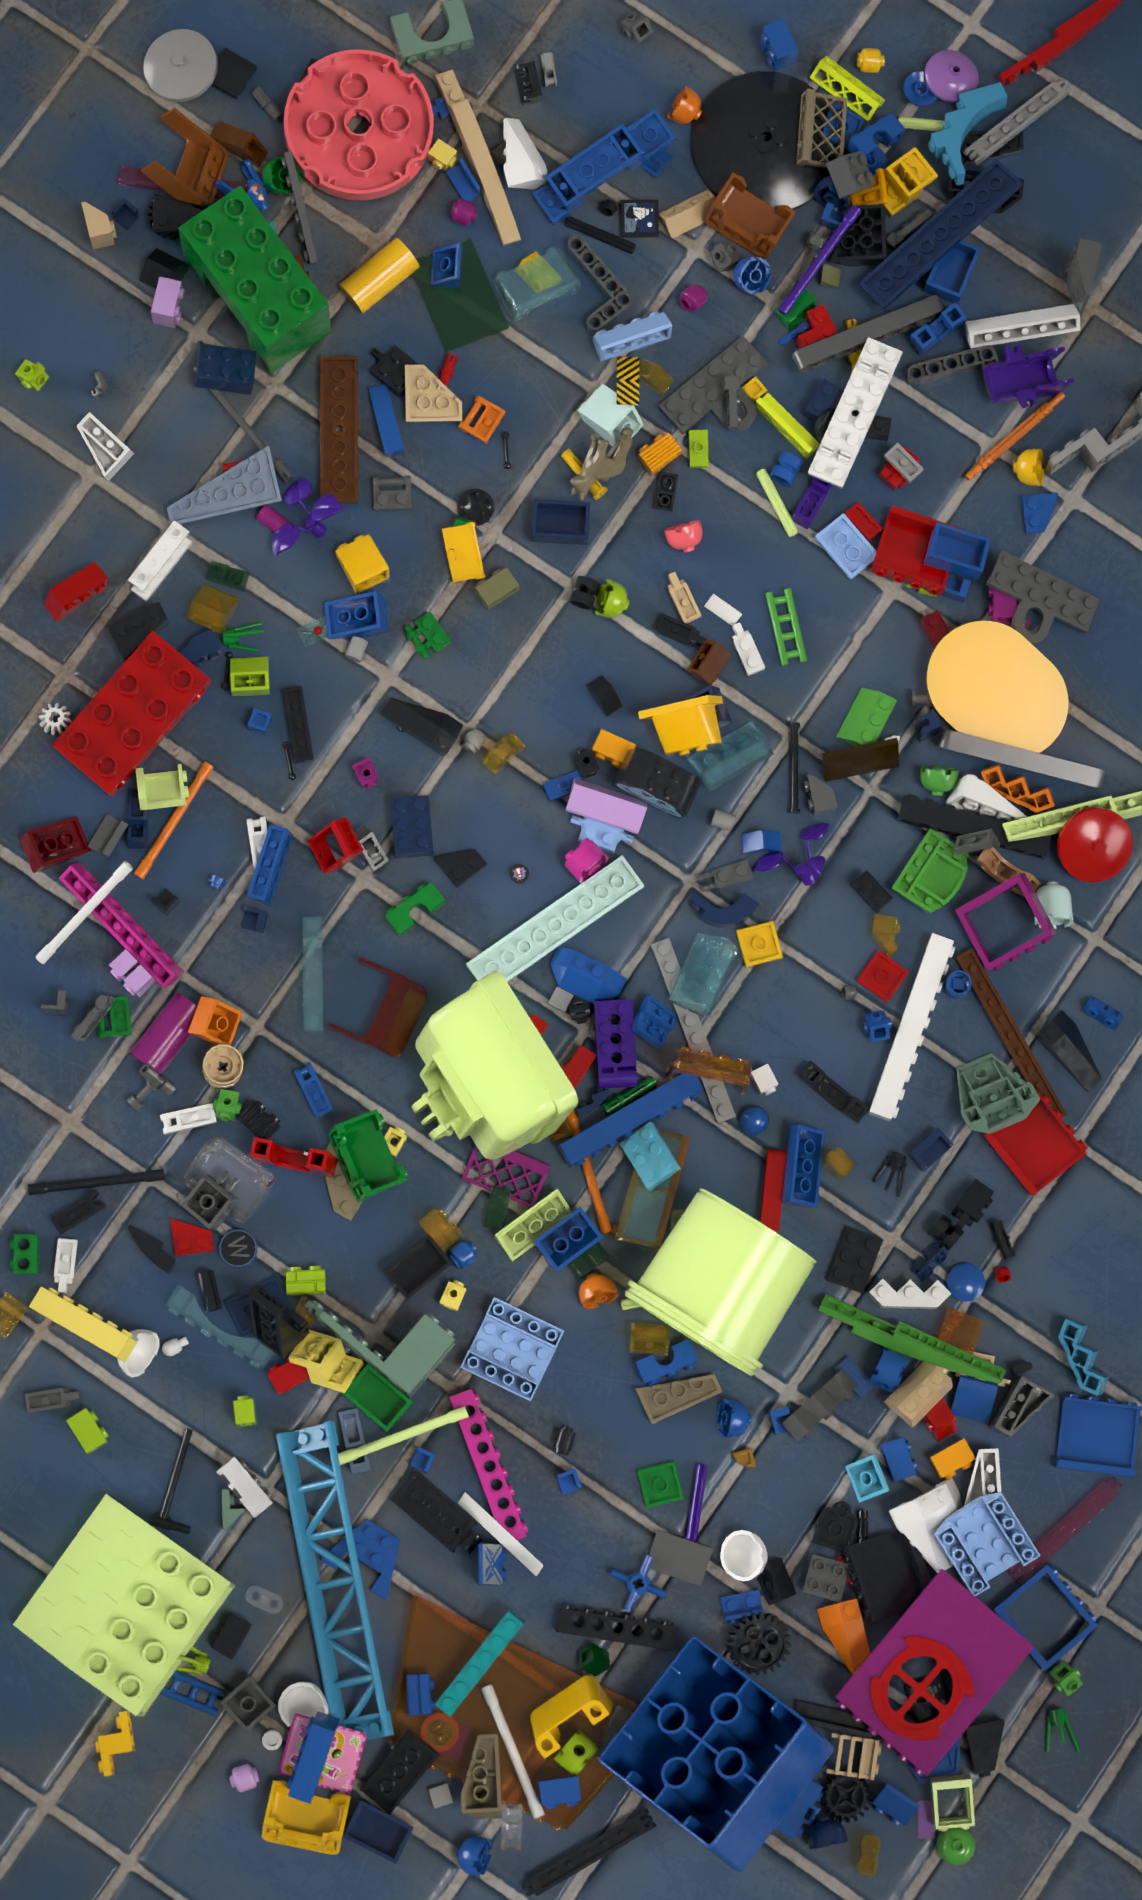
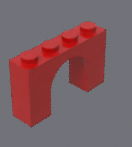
M532 1013L530 1019L542 1037L549 1023ZM580 1045L570 1062L561 1068L574 1090H576L597 1058L596 1054Z
M257 1137L253 1139L250 1157L260 1164L334 1178L338 1161L328 1151L310 1148L309 1152H303L280 1146L272 1140Z

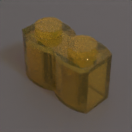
M869 1834L861 1836L859 1841L861 1854L856 1863L858 1874L875 1876L877 1873V1855L881 1849L879 1836Z

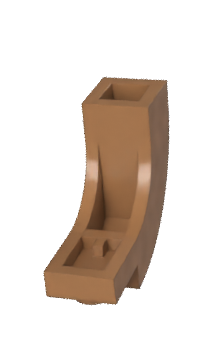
M993 846L984 849L977 859L982 865L981 868L1001 884L1019 873H1025L1035 893L1041 885L1033 874L1025 872L1009 863ZM1019 885L1011 889L1013 892L1024 896Z

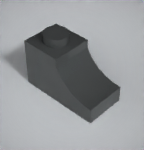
M362 825L354 831L364 850L360 854L373 872L389 861L370 829Z

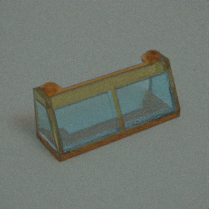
M658 1130L681 1169L649 1191L634 1168L618 1225L614 1224L611 1234L615 1236L614 1241L655 1253H658L661 1248L691 1139L688 1136Z

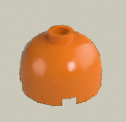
M685 86V90L682 89L671 107L674 110L672 113H668L667 118L681 125L688 124L693 119L697 120L702 113L699 95L691 88Z
M597 1273L589 1274L579 1288L580 1302L585 1309L598 1308L597 1303L606 1301L607 1305L619 1295L614 1281L606 1275H598Z

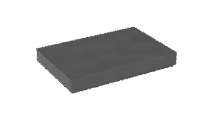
M657 1530L649 1556L653 1557L649 1569L701 1587L713 1549Z

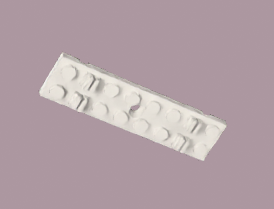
M868 337L809 468L808 475L841 489L843 488L903 351ZM854 410L859 412V415L856 417L852 415Z

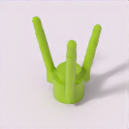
M195 1647L191 1648V1651L199 1655L195 1659L179 1655L177 1658L192 1663V1667H194H178L177 1671L191 1672L201 1675V1672L207 1673L211 1659L207 1658L208 1654L199 1651Z

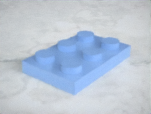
M844 513L814 537L850 580L874 561L876 550Z

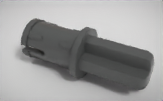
M261 87L256 88L252 92V95L262 106L261 109H265L274 121L279 120L283 116V113L273 103L274 100L270 99Z

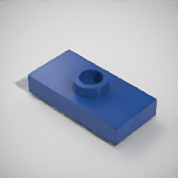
M579 770L543 783L550 802L570 795L574 778L582 780Z

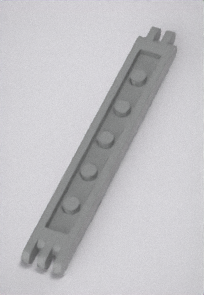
M1064 79L1058 82L1053 81L966 148L963 154L969 155L971 161L975 159L974 163L979 165L1065 98L1071 86L1068 83L1064 85L1066 82Z

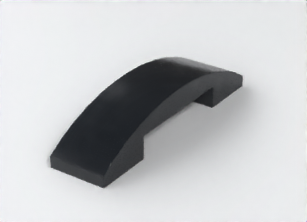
M809 1061L798 1074L816 1093L857 1124L870 1110L857 1097H853L828 1077L812 1061Z

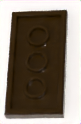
M897 738L823 753V776L825 782L899 767V743Z

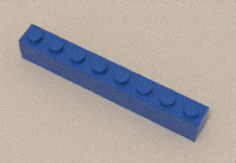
M690 1069L562 1143L558 1149L569 1168L574 1165L577 1168L586 1163L585 1159L589 1156L595 1158L602 1153L601 1150L607 1146L609 1149L619 1143L618 1140L625 1137L627 1139L635 1133L634 1130L639 1127L642 1128L656 1117L660 1120L668 1115L667 1111L674 1108V1110L681 1108L685 1105L683 1102L690 1098L692 1101L701 1096L699 1092L703 1090V1087L693 1070Z

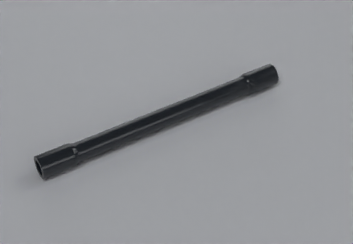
M164 1169L50 1183L28 1184V1194L38 1195L48 1192L119 1184L164 1181Z

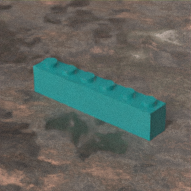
M509 1609L442 1693L435 1705L451 1717L523 1626L525 1620L512 1609Z

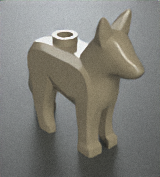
M622 429V436L612 446L607 455L605 454L609 441L599 440L598 433L591 434L592 443L582 470L578 476L570 480V483L573 485L571 495L580 492V501L583 502L588 490L596 480L608 481L609 478L619 475L624 470L626 457L632 447V429Z

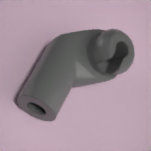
M97 371L93 374L97 384L91 390V394L95 398H101L104 396L108 384L103 372Z

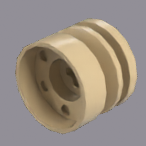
M219 1044L212 1047L206 1053L202 1064V1073L205 1080L211 1086L218 1089L232 1087L239 1081L243 1072L241 1053L230 1045ZM219 1064H221L222 1066H227L226 1072H224L223 1070H218Z

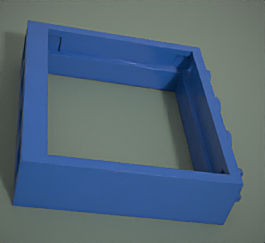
M1044 1565L992 1609L997 1616L1032 1644L1004 1611V1608L1043 1575L1047 1574L1086 1621L1088 1626L1047 1661L1035 1647L1028 1655L1042 1672L1046 1671L1098 1627L1096 1624L1097 1618L1090 1611L1086 1612L1083 1608L1085 1605L1078 1596L1074 1597L1070 1592L1072 1588L1066 1581L1062 1582L1057 1577L1059 1573L1052 1565L1050 1567Z

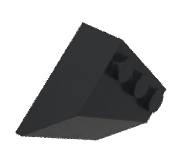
M884 204L858 205L857 207L862 212L835 246L831 263L848 267L874 266L881 264L887 258ZM847 206L844 216L852 206Z

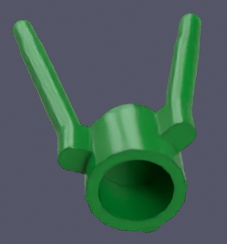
M262 622L223 630L224 645H229V649L236 648L258 652L257 648L236 643L240 642V636L264 633V630L239 632L261 626Z
M1064 1709L1049 1711V1716L1046 1717L1045 1751L1049 1752L1051 1724L1053 1723V1727H1059L1063 1744L1066 1743L1063 1725L1066 1724L1076 1752L1079 1753L1080 1749L1071 1728L1068 1714H1065Z

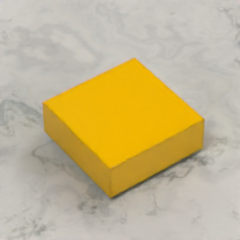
M756 376L741 387L753 402L768 391Z

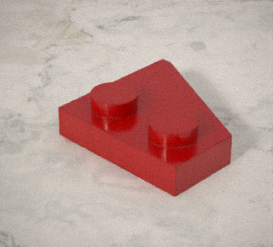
M170 1219L176 1257L214 1251L212 1231Z

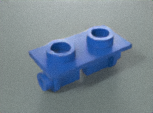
M1090 996L1082 1011L1089 1017L1098 1020L1106 1027L1115 1031L1123 1018L1121 1012L1111 1006L1106 1011L1103 1009L1106 1003L1097 997L1093 998Z

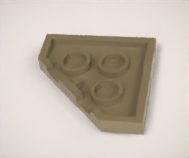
M330 1142L325 1151L330 1152L337 1158ZM337 1161L334 1178H325L334 1212L351 1222L362 1202L358 1203L354 1198L341 1165Z

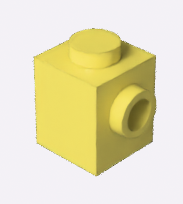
M438 139L428 152V160L437 169L447 171L449 167H454L458 160L457 150Z
M456 1280L453 1283L448 1281L439 1304L458 1312L466 1293V1288H463L464 1284Z

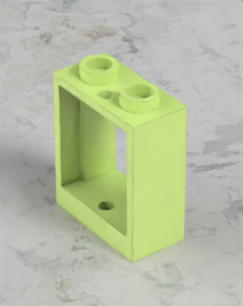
M969 1774L930 1777L932 1822L935 1829L947 1831L949 1828L961 1827L969 1829L970 1826H975L972 1779ZM965 1788L966 1816L939 1819L937 1790Z

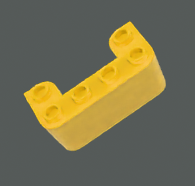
M586 1675L581 1677L531 1713L530 1722L535 1743L544 1759L561 1748L558 1743L561 1737L558 1725L582 1709L591 1723L595 1725L610 1714L613 1703L593 1676ZM592 1708L594 1711L602 1713L600 1716L595 1717L590 1713V1709Z

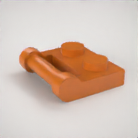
M476 396L474 405L464 421L460 422L458 429L487 444L506 411L481 396ZM480 407H485L474 428L470 427L469 425Z

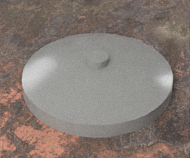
M188 29L172 30L158 37L149 47L144 59V75L151 89L161 98L173 102L190 101L202 95L213 83L218 68L217 55L211 43L200 33Z

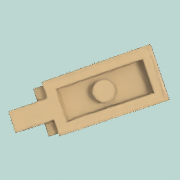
M675 572L668 574L667 577L671 585L667 587L682 621L687 624L701 618V613L687 583L683 579L679 581Z

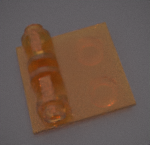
M948 1307L937 1338L973 1354L985 1321Z

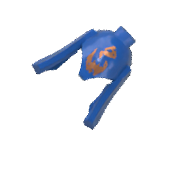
M246 159L242 163V172L249 179L247 181L249 189L246 194L262 213L270 207L267 203L268 193L251 161ZM216 180L215 182L216 189L225 195L234 190L222 180Z

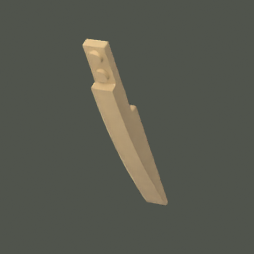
M453 70L435 75L436 83L462 141L461 147L474 178L481 188L482 197L503 246L520 241L521 237L508 200L468 99L465 100Z

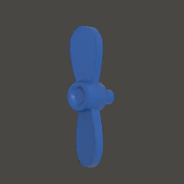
M802 322L796 329L791 330L790 334L783 336L779 340V344L784 346L792 338H797L798 334L805 332L809 328V323Z

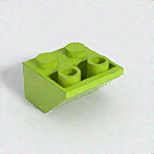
M268 657L230 659L232 696L270 695Z

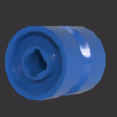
M782 452L777 461L778 465L773 467L769 476L775 482L791 487L796 478L795 474L799 472L803 462L791 453Z
M958 970L948 976L944 984V990L950 998L961 999L967 994L972 985L969 974Z

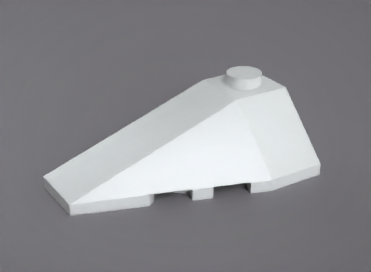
M503 119V137L506 141L504 172L508 187L535 190L547 182L546 176L548 172L545 162L520 120Z
M971 774L958 780L946 801V804L955 806L957 810L969 809L979 812L980 816L981 814L995 816L996 820L999 821L1000 819L1014 821L1027 817L987 783Z

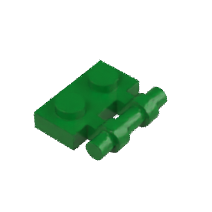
M430 611L414 621L418 627L417 629L413 630L410 625L404 628L407 633L406 637L414 643L417 653L421 654L425 660L431 656L427 651L428 649L432 648L437 653L451 644V640ZM421 634L427 640V642L424 644L418 638V636Z

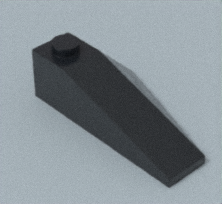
M1063 1010L1035 1035L1041 1044L1087 1092L1102 1079L1077 1025Z

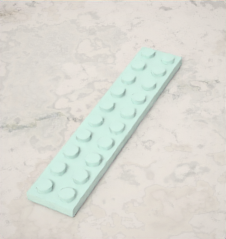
M622 855L466 963V966L477 981L496 970L509 982L643 889L644 884Z

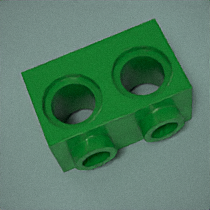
M14 1234V1239L10 1241V1250L14 1251V1259H10V1270H13L14 1275H39L38 1234ZM24 1240L29 1241V1248L21 1250L19 1247L20 1243ZM22 1260L29 1261V1267L25 1270L19 1267Z

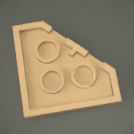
M424 364L405 365L406 422L462 421V401Z

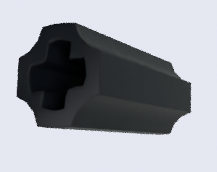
M214 1271L198 1273V1281L206 1312L222 1309Z

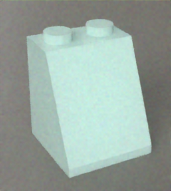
M604 384L596 389L590 398L578 409L582 420L604 440H608L611 446L618 442L622 436L623 428L632 429L633 437L644 426L635 406L617 405V393Z

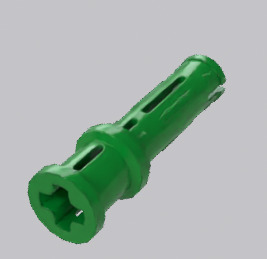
M649 1076V1078L637 1084V1087H633L623 1094H616L615 1098L607 1103L603 1102L601 1104L602 1109L609 1117L652 1088L657 1087V1083L652 1076Z

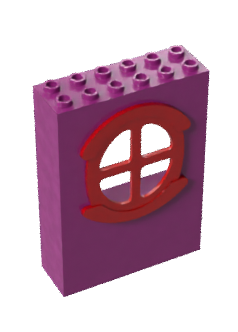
M940 1569L835 1695L837 1698L835 1703L843 1710H846V1708L850 1709L853 1712L851 1716L857 1722L861 1723L864 1721L868 1725L866 1729L874 1736L879 1734L883 1738L881 1742L890 1750L894 1747L898 1751L896 1755L905 1763L908 1760L914 1765L911 1768L920 1776L923 1773L928 1776L1034 1646L946 1571ZM914 1657H932L937 1661V1664L921 1683H917L901 1669V1665ZM944 1668L950 1672L953 1682L951 1699L947 1705H943L927 1691L928 1685ZM893 1675H898L914 1690L898 1711H894L888 1701V1686ZM921 1696L939 1710V1715L936 1718L924 1723H909L904 1719V1714Z

